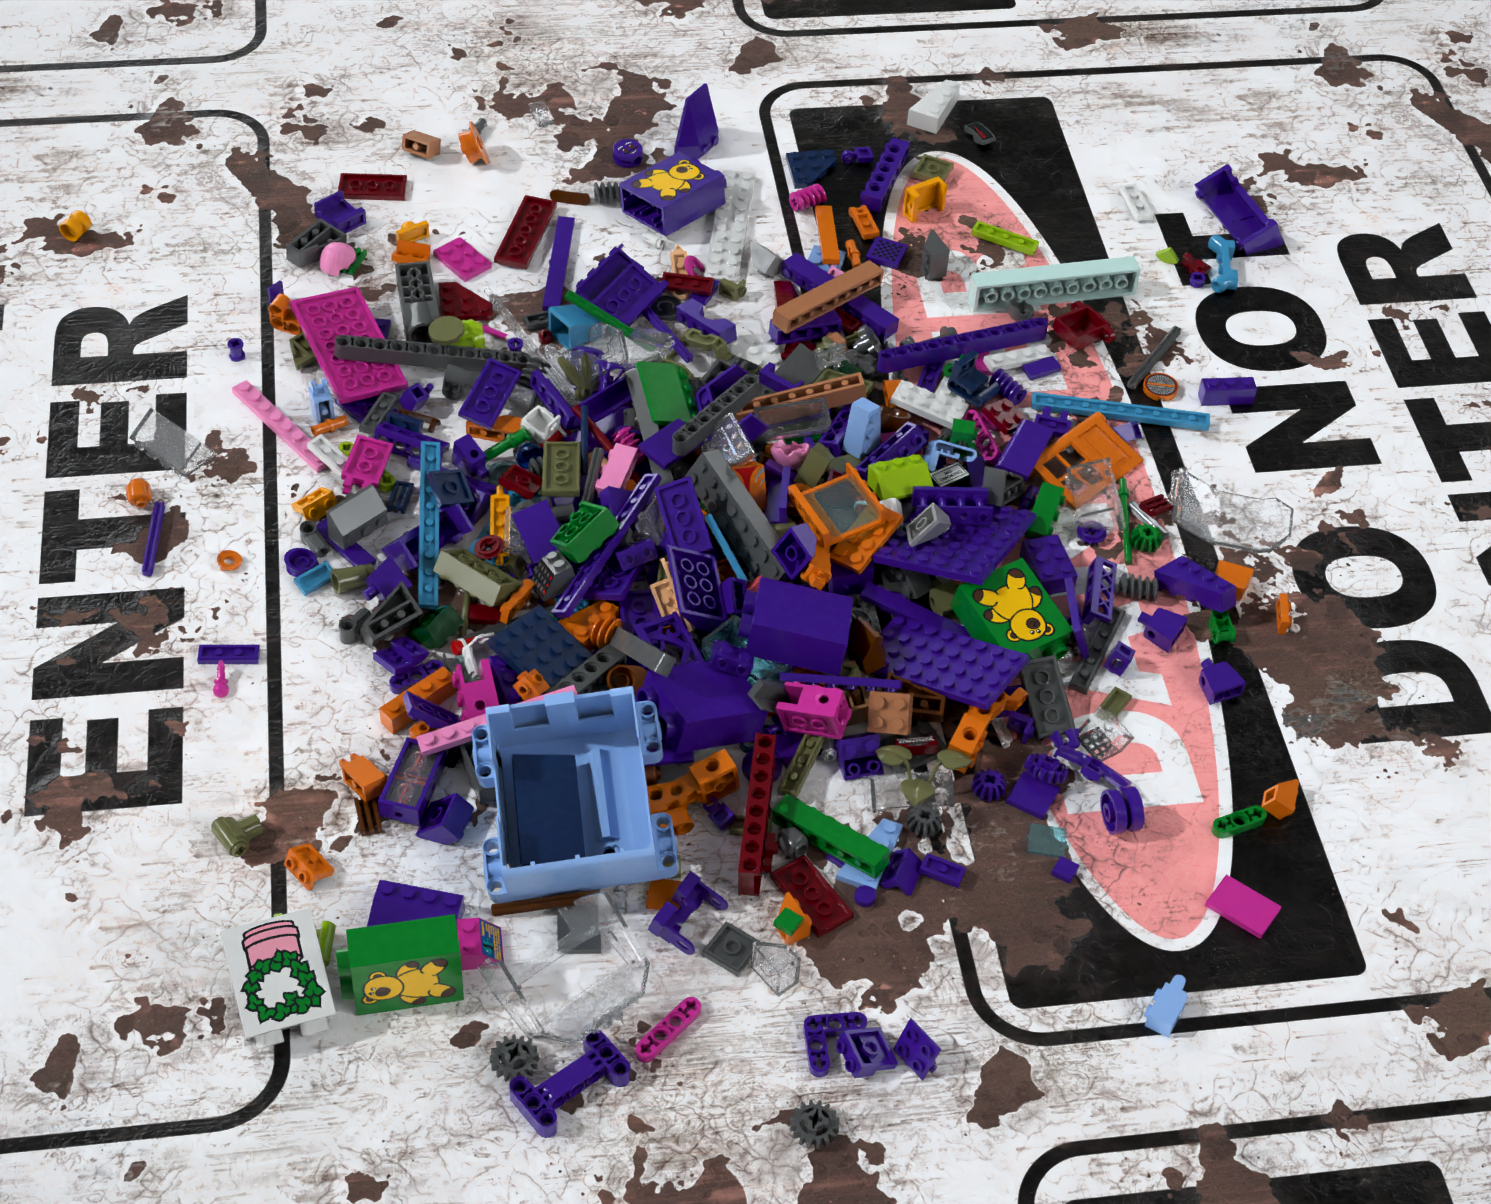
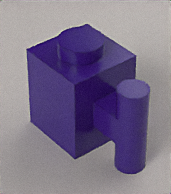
M418 382L406 388L398 402L404 409L416 412L424 406L430 397L429 394L433 390L434 385L428 383L423 388Z

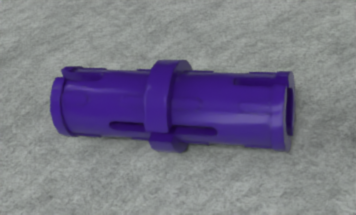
M1034 485L1028 486L1025 495L1020 499V505L1017 510H1030L1034 506L1035 498L1039 493V489L1036 486L1033 491Z

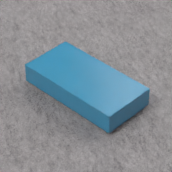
M325 561L294 578L293 582L302 594L306 596L331 582L330 570L332 567Z

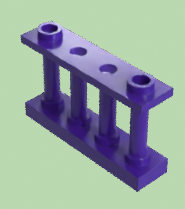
M913 486L912 506H917L916 517L934 502L949 516L951 524L992 525L993 507L987 506L988 488Z

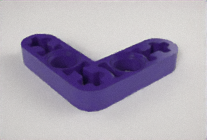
M847 1012L811 1015L804 1020L803 1034L809 1071L813 1076L821 1078L829 1072L830 1060L826 1037H838L844 1030L866 1028L867 1017L863 1013ZM857 1020L860 1026H856L854 1021ZM837 1021L841 1024V1027L833 1029L829 1023ZM810 1024H814L816 1029L812 1030ZM818 1042L822 1045V1049L814 1050L810 1045ZM819 1057L820 1064L823 1066L822 1069H818V1066H816L817 1058Z

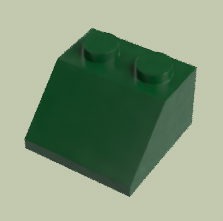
M448 604L430 609L406 633V636L428 649L437 647L440 649L448 643L447 639L450 636H454L460 631L459 627L464 621L452 605Z

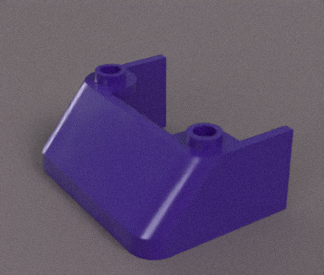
M735 363L700 388L696 394L699 412L744 375L750 373ZM752 413L739 422H736L734 415L708 436L707 440L715 446L747 445L770 428Z
M459 503L439 512V549L451 542L454 545L463 540L462 536L475 530ZM419 525L381 548L386 557L391 556L403 572L408 571L412 573L418 569Z

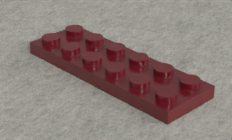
M525 195L494 256V263L527 270L557 208V201Z

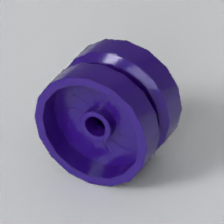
M1124 786L1119 791L1113 788L1102 792L1100 797L1101 814L1105 827L1110 834H1122L1126 830L1133 832L1143 828L1145 820L1144 806L1139 791L1135 786Z

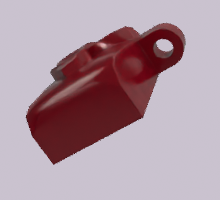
M1081 301L1072 303L1070 306L1071 312L1056 317L1053 323L1056 334L1071 348L1076 350L1092 343H1099L1102 340L1105 343H1110L1116 339V334L1110 327L1111 324L1099 312H1096L1091 306L1085 305Z

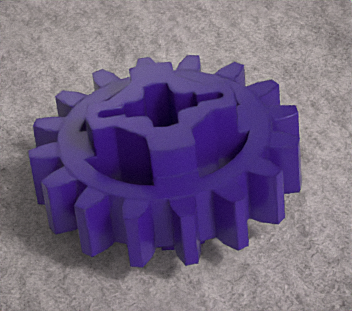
M1030 754V756H1027L1024 768L1027 769L1028 773H1032L1035 779L1044 781L1047 784H1052V782L1054 784H1058V782L1063 784L1069 774V769L1065 768L1066 765L1060 764V760L1047 754Z

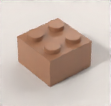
M870 691L867 732L911 734L914 694Z

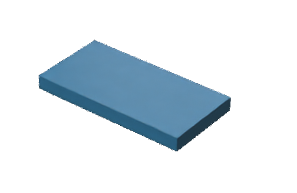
M711 514L704 516L738 579L746 580V584L749 583Z

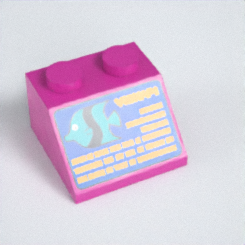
M479 917L457 919L462 970L504 967L501 927Z

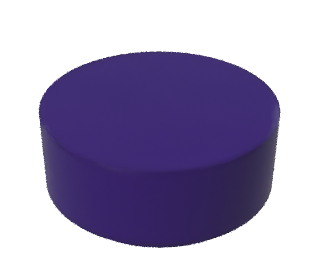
M863 885L855 890L854 900L857 905L870 907L874 904L876 892L872 887Z

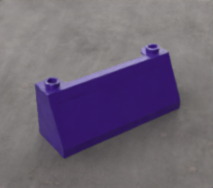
M1229 164L1194 184L1196 197L1204 201L1236 241L1235 244L1239 251L1243 250L1248 255L1284 244L1277 222L1274 219L1267 218L1240 185L1238 178L1233 176L1232 168Z

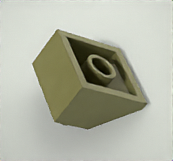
M818 442L809 451L794 479L796 483L808 485L810 488L824 483L825 479L823 476L832 469L834 456L822 443Z

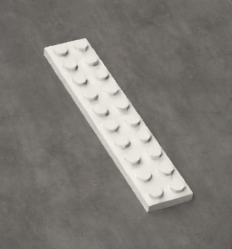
M723 170V175L727 182L725 188L726 203L716 208L704 277H711L718 281L725 278L738 284L756 173Z

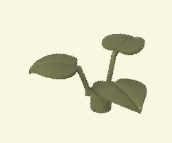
M888 745L875 751L879 760L887 765L898 766L903 763L905 764L908 779L901 782L900 788L904 796L914 807L934 795L935 787L931 782L939 766L943 765L946 769L957 770L973 763V760L962 752L953 749L942 750L937 754L939 761L926 782L920 778L912 779L910 764L907 761L912 758V753L908 749L898 745Z

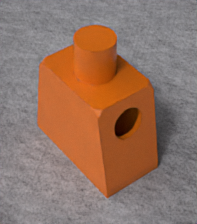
M1219 560L1215 574L1236 586V601H1241L1250 585L1254 569Z

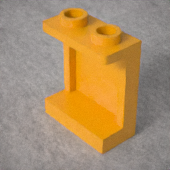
M937 176L907 187L905 189L902 214L911 223L917 222L918 213L933 207L944 211L948 189L947 184Z

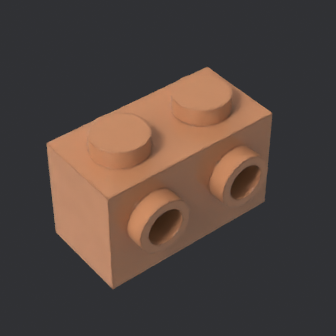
M415 130L403 134V151L422 156L426 159H432L440 155V138Z

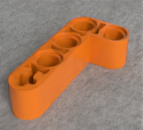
M278 294L268 307L271 325L277 330L293 335L302 333L303 331L290 306L289 297L284 294Z

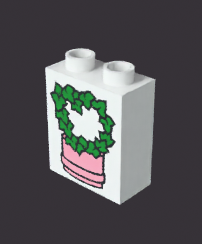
M310 908L220 931L245 1040L255 1038L257 1049L284 1042L282 1030L300 1026L302 1037L329 1030L327 1018L334 1017L336 1011Z

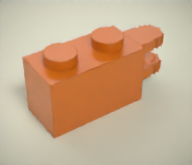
M355 753L350 755V762L344 758L339 760L343 781L365 802L381 795L387 782V777L384 772H380L375 767L372 761L367 760L363 755L359 757Z

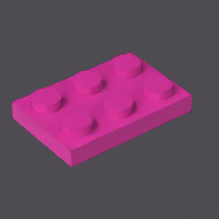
M461 237L433 250V256L464 282L492 268V263Z

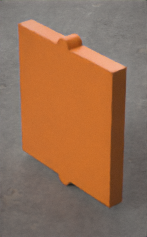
M669 879L650 881L649 890L646 891V895H648L646 909L660 910L667 901L679 909L680 906L672 901L671 898L682 881Z

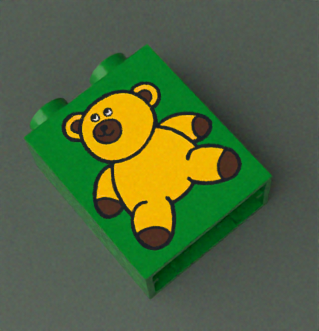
M1023 558L995 569L982 586L967 582L959 585L950 606L972 638L1027 654L1029 660L1056 655L1058 661L1067 654L1068 648L1065 645L1073 633V629Z
M455 914L347 929L348 948L336 949L342 1000L355 999L357 1016L464 1000L461 954Z

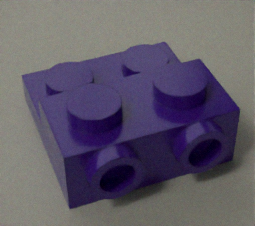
M715 639L712 644L710 667L748 680L753 669L754 657L746 653L745 648H739L726 641Z
M881 1027L844 1030L837 1040L836 1049L838 1053L843 1054L846 1060L845 1068L847 1072L852 1073L854 1078L870 1077L876 1071L895 1069L898 1065Z

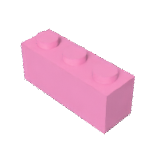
M616 443L614 448L610 449L608 462L603 465L602 476L600 479H597L595 484L598 498H600V492L608 486L620 489L626 488L638 460L637 448Z

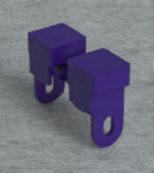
M692 871L688 873L671 898L672 901L680 906L679 909L667 901L653 918L647 929L655 936L661 937L688 955L694 954L695 949L692 942L679 933L682 927L678 924H684L689 916L700 907L703 900L720 911L728 909L729 906L722 896L700 881L701 878Z

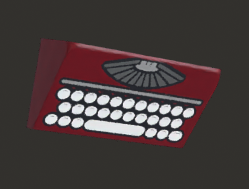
M934 736L894 739L895 745L908 749L912 756L938 753L939 744Z

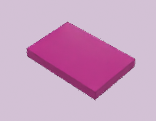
M1227 874L1205 903V907L1259 939L1262 938L1282 908L1280 905Z

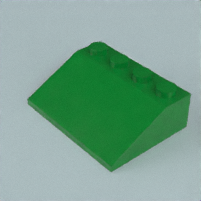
M636 362L653 423L664 428L678 418L687 423L698 414L697 402L694 399L693 388L689 383V375L685 368L671 363Z

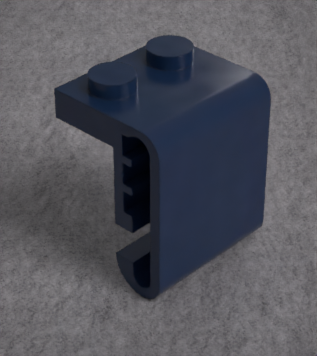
M972 350L952 364V372L947 387L974 406L981 407L1000 393V386L997 382L989 387L984 385L988 382L989 377L973 368L979 353Z

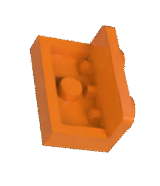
M398 240L396 251L391 255V261H395L397 264L430 261L431 245Z

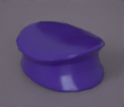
M293 548L284 555L286 571L294 577H298L319 565L316 555L311 550L305 548Z

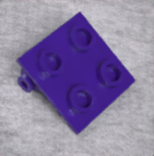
M910 1018L893 1050L923 1081L928 1072L933 1073L937 1069L935 1060L941 1048Z

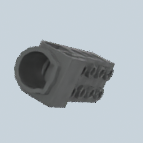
M430 261L395 264L405 341L438 344V342L434 343L428 333L430 324L437 318H440Z

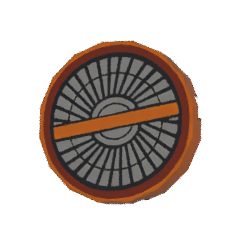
M1164 373L1150 374L1143 383L1144 393L1157 401L1158 399H1163V401L1172 400L1177 395L1179 387L1173 377Z

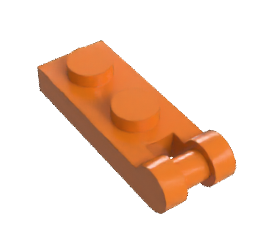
M861 205L859 208L849 207V215L853 218L863 240L880 236V231L866 205Z
M523 580L517 593L514 592L510 600L502 604L500 608L501 622L507 624L530 601L531 591L534 587L532 580Z

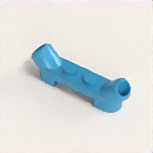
M1218 234L1213 235L1209 239L1208 248L1217 254L1216 262L1219 263L1217 273L1220 275L1212 280V289L1216 293H1222L1227 289L1236 290L1238 270L1231 269L1230 260H1232L1235 251V241L1225 240Z

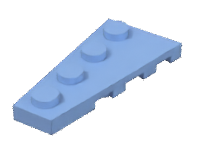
M883 818L868 837L878 844L885 845L890 850L891 857L903 824ZM845 863L836 874L835 880L855 887L867 885L876 892L885 869L874 879Z

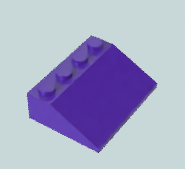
M667 545L666 550L679 614L698 630L716 634L729 623L715 556Z
M379 880L367 927L455 914L457 926V919H462L465 911L464 895Z

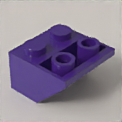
M865 732L842 736L841 740L834 739L835 750L837 751L836 758L844 781L884 774L883 762L879 760L877 753H875L877 749L881 748L878 733Z

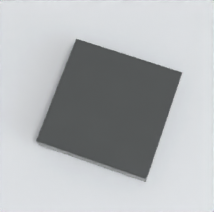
M726 921L703 949L702 956L738 977L762 947V942Z

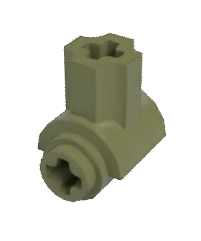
M251 814L238 821L233 817H218L211 824L212 833L227 852L234 857L244 855L248 850L250 839L263 834V827L256 814Z

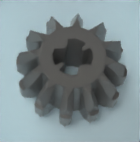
M923 803L922 807L917 805L914 809H910L906 823L909 826V832H915L916 837L922 835L925 839L927 835L933 837L935 833L939 832L942 816H940L939 810H934L933 805L927 807Z

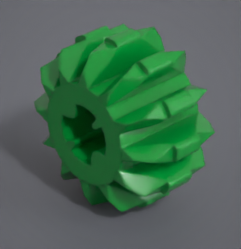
M1146 523L1143 525L1138 524L1132 530L1131 544L1134 545V549H1140L1141 553L1143 551H1146L1148 554L1151 551L1156 552L1162 545L1163 532H1160L1159 527H1153V523L1151 525Z

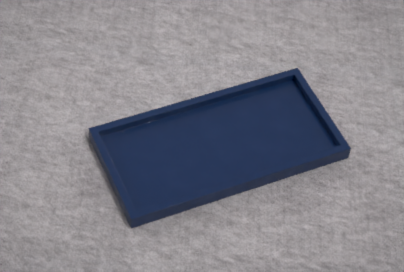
M513 754L512 771L520 867L529 866L532 861H535V864L575 859V855H580V858L585 857L575 755Z

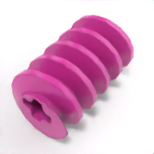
M817 183L807 188L799 189L789 195L790 205L795 212L798 209L803 211L804 208L814 207L815 204L819 205L821 202L825 203L827 200L824 189Z
M632 426L624 427L613 434L612 437H615V443L637 448L638 460L636 465H638L647 458L638 449L637 443L640 439H633L636 432L629 433Z

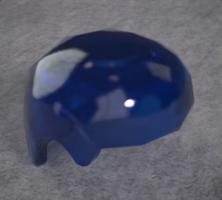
M524 443L516 453L517 464L528 470L530 458L536 460L538 456H541L543 459V448L536 443Z

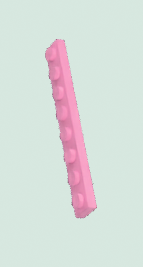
M245 380L232 387V393L317 473L328 468L325 463L307 448V443L311 439L249 381Z
M571 685L544 695L573 691L574 695L578 694L575 686ZM544 695L520 703L544 700ZM486 714L416 736L422 756L425 757L472 741L473 729L479 725L487 724Z

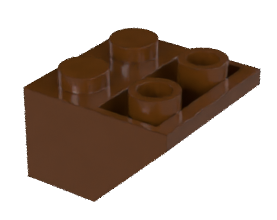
M861 616L856 618L849 631L846 655L851 661L855 660L859 669L867 676L886 666V652L882 647L881 642H883L881 634L878 631L876 632L871 624L866 622Z

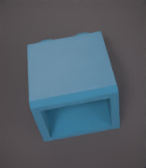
M574 304L548 308L549 331H551L552 337L570 353L574 352L572 350L575 346H584L603 335L604 323Z

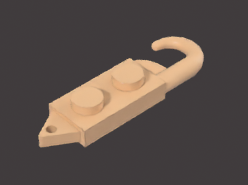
M678 244L673 252H670L672 273L688 275L684 265V260L688 256L687 251H684ZM671 291L672 296H675L680 300H685L689 298L691 294L684 293L683 295H677L675 291Z

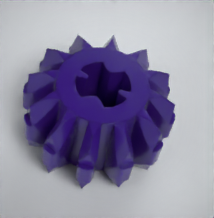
M988 767L986 771L980 769L978 773H975L971 788L974 791V796H980L981 801L987 799L990 803L992 799L998 801L1000 797H1003L1007 783L1004 780V774H998L997 769L993 772Z

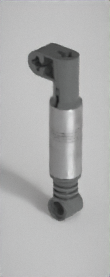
M449 364L444 375L442 394L450 400H456L463 387L472 389L479 373ZM517 384L506 403L509 406L526 412H530L537 405L545 407L550 411L534 390Z

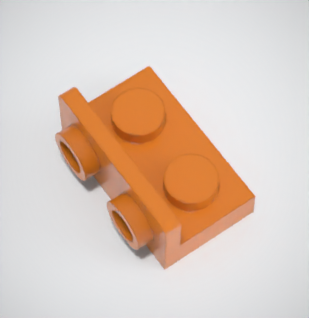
M310 843L289 848L284 862V866L308 891L313 889L315 881L332 876L335 870Z

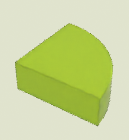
M1171 247L1156 253V257L1165 263L1176 264L1179 261Z

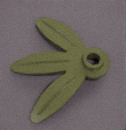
M583 353L581 358V376L568 360L561 356L558 357V363L563 372L577 387L575 391L577 400L582 402L593 395L592 392L598 390L600 381H598L599 375L591 381L592 365L588 354Z

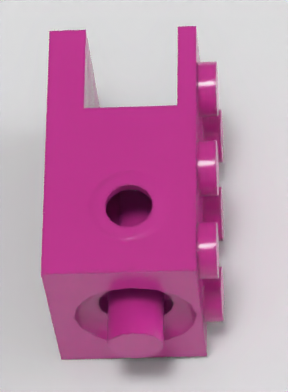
M489 658L480 660L478 668L479 681L465 683L461 664H457L455 671H453V688L458 690L456 696L458 708L462 707L461 722L486 714V707L499 705Z
M785 682L784 686L791 703L778 702L776 706V711L784 731L841 740L852 714L844 691L838 688H826L819 685Z

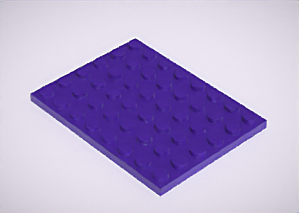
M987 504L988 507H993L992 525L951 524L949 529L945 533H941L937 538L911 547L908 541L906 526L916 518V509L904 521L903 526L899 527L884 546L873 555V562L982 586L1035 522L1036 513H1032L1029 510L1012 509L1010 506L1002 507Z

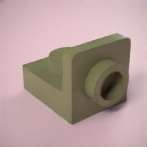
M725 278L720 281L719 295L735 302L745 296L747 292L746 280H742L739 284Z

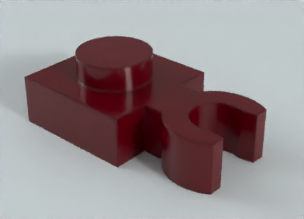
M767 832L763 872H771L773 854H778L779 843L775 842L776 833Z

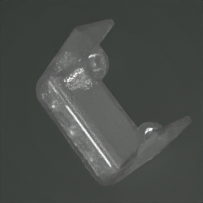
M937 770L931 782L935 787V793L923 803L926 806L933 805L934 810L945 809L944 806L955 807L953 775L949 772ZM932 771L911 772L912 779L920 778L927 782ZM907 773L861 776L866 809L871 812V815L884 814L883 810L892 808L914 807L904 796L900 788L901 782L908 779Z

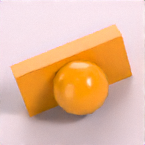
M426 220L416 224L412 221H405L401 225V229L396 231V241L416 242L430 236L429 223Z

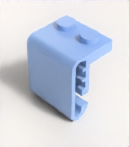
M931 440L928 442L925 455L921 457L927 463L929 472H934L939 456L949 459H959L960 457L959 462H972L975 460L977 452L974 449L947 441ZM953 450L964 451L967 455L960 457V454L953 453Z

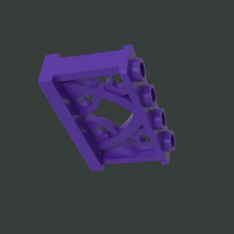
M677 611L642 625L641 623L633 625L632 634L651 645L658 646V643H660V650L664 651L665 643L681 649L683 656L678 665L705 662L701 649L696 647L692 633L687 631L683 617H679ZM669 625L673 626L676 631L671 633L668 629L666 635L662 634L663 627ZM658 630V634H647L649 632Z

